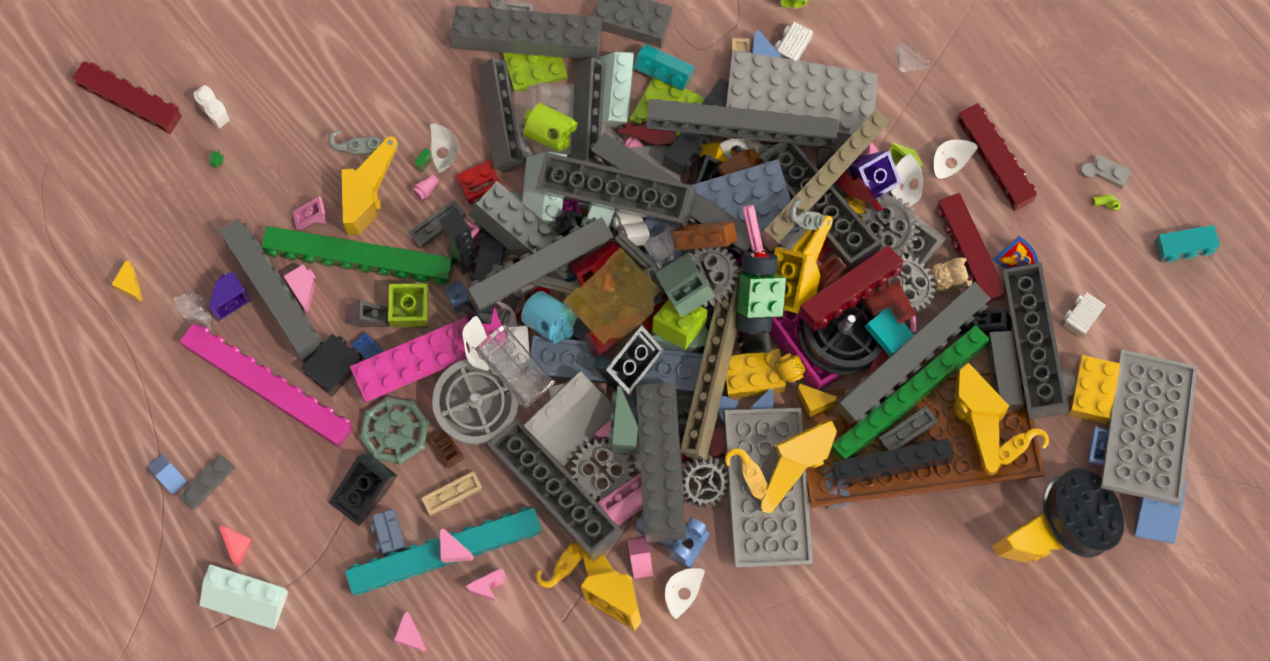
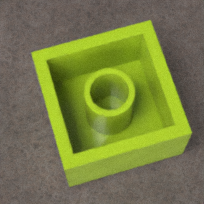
M389 284L388 322L390 327H429L430 290L428 284Z
M668 299L653 318L652 332L686 350L706 325L707 309L699 306L681 317L671 300Z

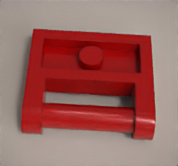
M490 160L456 174V178L469 204L483 197L496 181L502 185ZM490 181L494 182V184H491L478 191L470 193V190L475 189Z

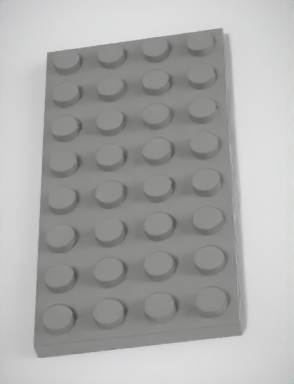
M733 50L726 107L811 115L823 118L830 117L838 119L837 133L852 135L875 110L878 74Z
M1121 349L1118 359L1120 370L1109 423L1101 488L1180 506L1182 503L1198 366Z
M801 408L724 410L726 455L734 448L744 450L749 458L759 466L767 484H769L779 459L773 445L803 432ZM731 456L730 466H727L734 568L812 565L813 556L806 470L779 502L774 511L765 513L760 508L761 500L752 495L743 476L740 456Z

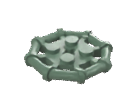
M386 395L384 399L363 411L364 416L358 440H361L368 452L377 460L403 465V462L421 450L424 451L430 420L426 419L414 399L407 400ZM392 405L406 408L404 412H400L399 410H393ZM387 406L388 411L380 417L375 415V413ZM411 411L418 419V422L413 423L408 417ZM370 420L376 422L374 424V432H368ZM392 426H394V427H397V426H398V427H399V429L397 430L398 434H396V435H395L394 433H391V434H390V433H389V431L391 430L390 428H391ZM415 429H420L418 440L416 441L413 439V432ZM376 438L379 442L380 447L377 450L370 439ZM409 444L413 445L412 448L401 454V449ZM385 449H393L396 451V455L384 454L383 452Z

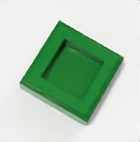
M425 148L415 161L416 170L421 173L432 160L431 151Z

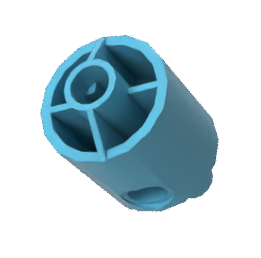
M539 291L525 302L521 313V320L523 324L556 344L573 335V326L578 313L546 292Z

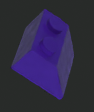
M889 150L862 156L848 167L854 180L860 178L870 188L876 198L902 184Z
M233 271L223 274L215 283L209 308L218 321L251 302Z

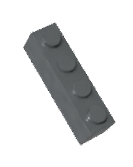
M1013 331L990 332L987 336L989 338L987 351L993 389L1009 405L1007 411L1020 410L1026 402L1025 392H1022L1021 385L1023 384L1022 374H1019L1018 367L1020 363L1019 357L1016 355L1017 346Z

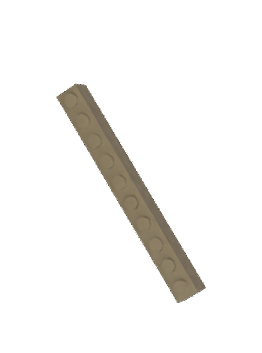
M874 110L760 234L762 244L768 250L772 251L797 224L790 219L789 213L792 204L796 200H801V204H798L796 208V215L803 211H809L887 126L890 121L879 111Z
M738 267L740 269V272L736 274H738L740 277V274L747 272H744L741 267ZM740 279L734 280L738 287H732L734 294L727 293L729 299L722 297V304L716 300L680 450L688 458L704 459L707 461L737 333Z

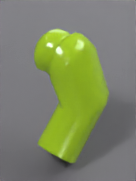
M1110 194L1092 198L1094 206L1105 205L1112 211H1117L1121 207L1120 201Z

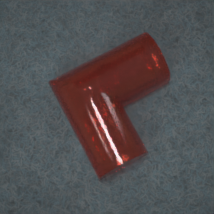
M835 253L821 266L817 264L820 273L817 292L819 293L827 288L847 268V265Z
M899 281L864 298L872 316L890 307L898 324L916 315Z

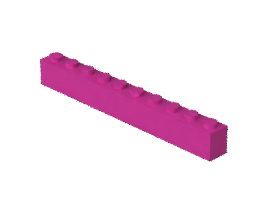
M194 323L180 340L184 348L340 449L353 430L350 425L351 422L343 416L337 417L334 415L335 411L326 405L323 408L313 396L309 395V397H306L302 394L303 390L295 385L291 387L286 384L288 381L280 375L274 376L271 374L272 371L265 365L260 367L251 356H243L240 354L241 350L234 345L229 347L220 336L215 335L214 337L209 334L210 330L205 326L200 325L198 327Z

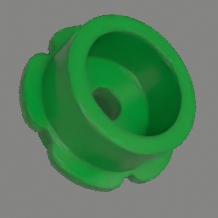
M220 150L211 152L210 166L218 168L219 165L222 166L224 155L220 154Z

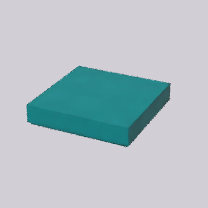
M890 306L865 326L889 356L894 354L914 336Z

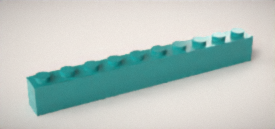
M530 507L522 508L519 510V513L514 515L511 513L504 514L496 521L492 519L486 520L481 523V526L475 528L474 526H468L462 529L463 532L457 534L455 532L449 533L472 553L473 557L543 534L535 508L530 509ZM436 538L425 541L424 545H411L406 548V551L400 553L394 551L388 553L385 558L380 559L376 557L368 560L367 564L352 565L345 573L351 592L355 597L456 562H442L440 539L436 540Z

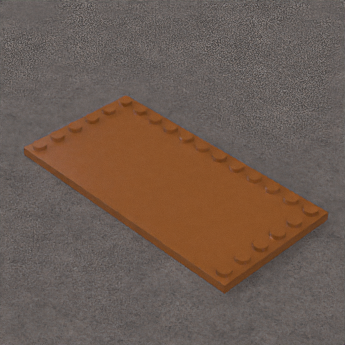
M991 370L977 371L993 388ZM956 373L855 456L859 457L886 451L879 442V438L927 406L938 423L904 447L949 438L954 456L951 464L850 484L848 488L841 486L843 490L849 491V496L840 495L839 487H836L835 481L832 478L824 477L825 474L831 472L833 462L838 461L829 452L828 458L823 460L824 464L816 468H806L811 508L1044 477L1045 472L1037 435L1031 439L1027 449L1008 465H999V469L994 475L987 474L984 471L970 423L959 419L955 414L954 389L955 381L959 374ZM906 380L900 386L896 384L892 388L894 390L892 394H894L898 389L905 385L909 380ZM1022 384V392H1025L1024 385ZM856 387L822 391L837 397L835 405L811 417L808 416L799 396L793 395L794 408H801L803 431L826 420L832 421L837 431L832 443L834 444L858 424L855 421L850 425L835 408ZM889 395L887 398L883 396L881 399H879V402L882 404L891 395ZM1025 402L1020 410L1007 411L1004 418L999 422V448L1015 435L1026 433L1035 428L1033 419L1030 420L1027 402ZM868 409L865 414H870L872 410ZM830 467L829 471L823 472L822 468ZM826 480L833 482L834 487L832 490L827 491ZM835 488L837 489V495L829 494L832 493L835 490Z

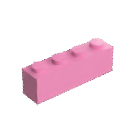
M641 473L598 502L599 506L618 526L643 509Z

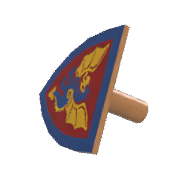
M1021 235L1012 240L1010 244L993 258L996 263L1006 269L1039 263L1033 246Z

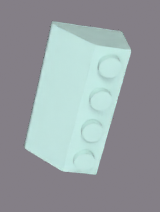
M613 52L598 58V60L605 63L601 128L618 130L623 128V125L628 124L634 53Z
M547 152V153H551V154H555V155H560V156L567 157L566 154ZM545 153L529 156L526 158L522 203L557 232L555 218L562 214L563 198L541 194L536 190Z
M209 565L202 584L199 606L275 630L288 591L283 587Z

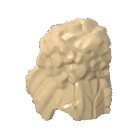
M955 258L942 264L934 265L929 274L934 276L930 280L936 283L933 286L934 289L947 292L951 288L964 289L972 284V280L968 281L967 270L964 266L966 258Z

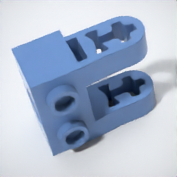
M692 517L686 525L687 540H678L677 543L673 541L668 549V552H670L669 559L686 569L692 567L710 536V533L706 531V526ZM684 541H691L693 547L687 549L682 543Z

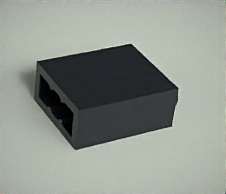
M333 334L301 367L305 375L332 397L352 376L349 367L362 361L360 357L362 354L354 347L350 349L346 345L347 342L341 336L336 337Z

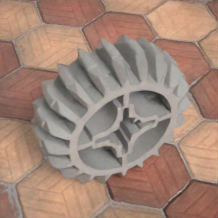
M708 455L707 461L704 459L697 461L696 458H692L694 462L692 464L686 461L688 468L682 467V472H684V500L689 499L688 503L690 505L695 502L698 508L701 506V503H703L704 508H707L708 502L715 506L714 500L716 499L718 502H721L720 495H727L723 489H728V484H726L728 482V477L726 476L728 471L724 469L725 465L723 463L719 464V459L717 458L712 461L710 455ZM709 467L708 469L706 468L702 473L695 472V470L699 468ZM714 470L717 471L719 476L718 485L712 482ZM690 477L696 481L693 493L689 490L688 485ZM706 478L709 484L703 483L702 485L698 479ZM706 490H711V491H713L712 493H710V494H708V495H703V496H700V495H699V494L702 495V493H703L704 491H706Z

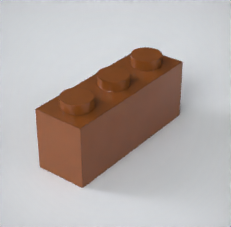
M734 221L691 224L686 227L681 226L672 232L676 250L726 247L737 240Z

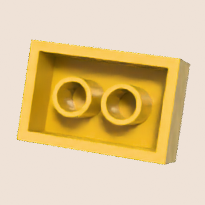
M780 349L771 350L769 353L731 356L725 380L727 397L740 399L761 396L770 389H773V394L785 392L786 383L777 369V364L781 362Z
M1082 355L1077 362L1067 416L1106 424L1111 419L1120 363Z

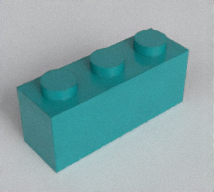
M647 44L638 52L633 67L682 91L691 82L695 66Z
M1215 225L1160 234L1155 240L1160 262L1167 261V263L1176 262L1180 258H1185L1186 260L1193 259L1197 255L1202 254L1210 256L1215 254L1220 247Z

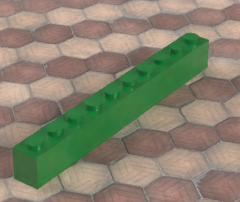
M266 226L261 245L263 252L269 257L283 256L287 260L301 259L309 264L318 262L327 267L336 265L345 270L354 268L363 273L371 271L377 272L381 276L395 275L399 279L412 278L421 283L430 281L438 286L449 285L454 264L452 257Z
M975 325L868 414L861 422L832 444L830 451L838 461L854 458L987 346L989 338Z

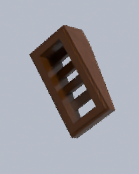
M442 428L426 437L447 469L464 459L458 447ZM439 435H444V437H442L438 441H433V439H435ZM445 440L448 441V443L438 448L439 444H441ZM449 446L452 447L450 450H448V451L445 452L444 454L441 452V451H443L444 449H446V448L449 447ZM455 451V455H453L449 459L445 458Z

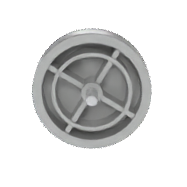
M465 359L450 366L440 376L434 388L432 404L439 425L451 438L467 445H485L516 420L519 410V396L512 377L503 367L490 361V368L486 371L472 366L468 359Z

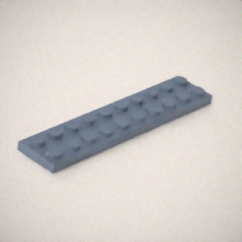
M533 336L529 375L571 379L580 370L591 382L608 383L594 367L600 355L593 357L586 341L563 339L554 344L545 337ZM664 350L637 385L675 382L677 391L694 393L703 354Z

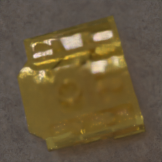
M620 248L579 289L577 287L563 300V303L604 344L610 338L622 339L653 313L654 297L661 290Z

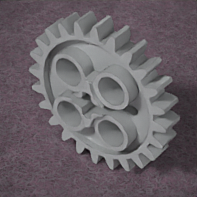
M883 196V200L880 197L876 198L884 210L879 212L864 207L867 213L860 214L864 218L863 222L882 242L881 250L889 245L901 256V251L904 253L908 252L907 247L914 246L911 240H917L914 233H919L920 231L915 229V226H918L920 223L914 222V219L918 215L911 214L914 208L908 209L909 202L902 204L903 198H899L897 201L896 196H891L890 200L888 196ZM886 209H889L890 211L889 218H887L884 214ZM900 221L904 222V230L899 228ZM875 223L879 226L877 233L873 230ZM889 235L893 238L892 245L887 242Z
M713 247L709 248V250L702 248V251L695 249L696 254L694 255L689 252L690 257L697 268L700 269V273L715 295L703 304L704 307H707L708 302L714 306L716 300L722 304V297L729 299L727 293L734 294L732 287H738L734 280L740 279L739 275L736 274L740 272V269L737 267V261L733 260V255L729 254L727 249L722 251L721 247L716 249ZM713 261H717L714 266H710ZM702 262H704L706 269L709 271V276L716 287L715 290H713L711 283L707 279L708 276L701 265ZM720 277H724L723 281L717 282Z
M902 254L900 258L904 262L901 273L895 278L891 277L888 279L886 284L876 293L883 295L880 300L887 301L886 307L892 305L893 310L898 308L899 314H902L904 310L907 315L911 312L916 314L918 311L922 312L931 304V301L934 299L933 294L936 292L932 287L936 283L930 281L934 276L927 274L930 269L923 268L925 263L919 265L918 258L912 261L911 255L905 259L904 254Z
M602 438L601 444H598L596 439H594V445L587 442V449L581 446L582 454L575 453L578 460H572V463L576 465V467L571 468V471L576 472L572 477L578 479L579 485L589 495H593L592 498L594 500L600 497L601 501L604 497H607L627 483V480L633 479L629 476L630 473H634L633 469H629L633 462L627 461L631 455L613 453V447H609V443L605 444L604 438ZM600 452H606L608 459L602 462L598 460L597 455ZM591 457L602 468L607 467L606 473L615 480V483H611L604 473L598 474L599 468L590 460ZM586 465H591L594 468V472L591 475H586L583 472V468ZM619 466L622 469V473L615 476L611 473V468ZM598 480H606L608 486L605 489H599L596 485Z

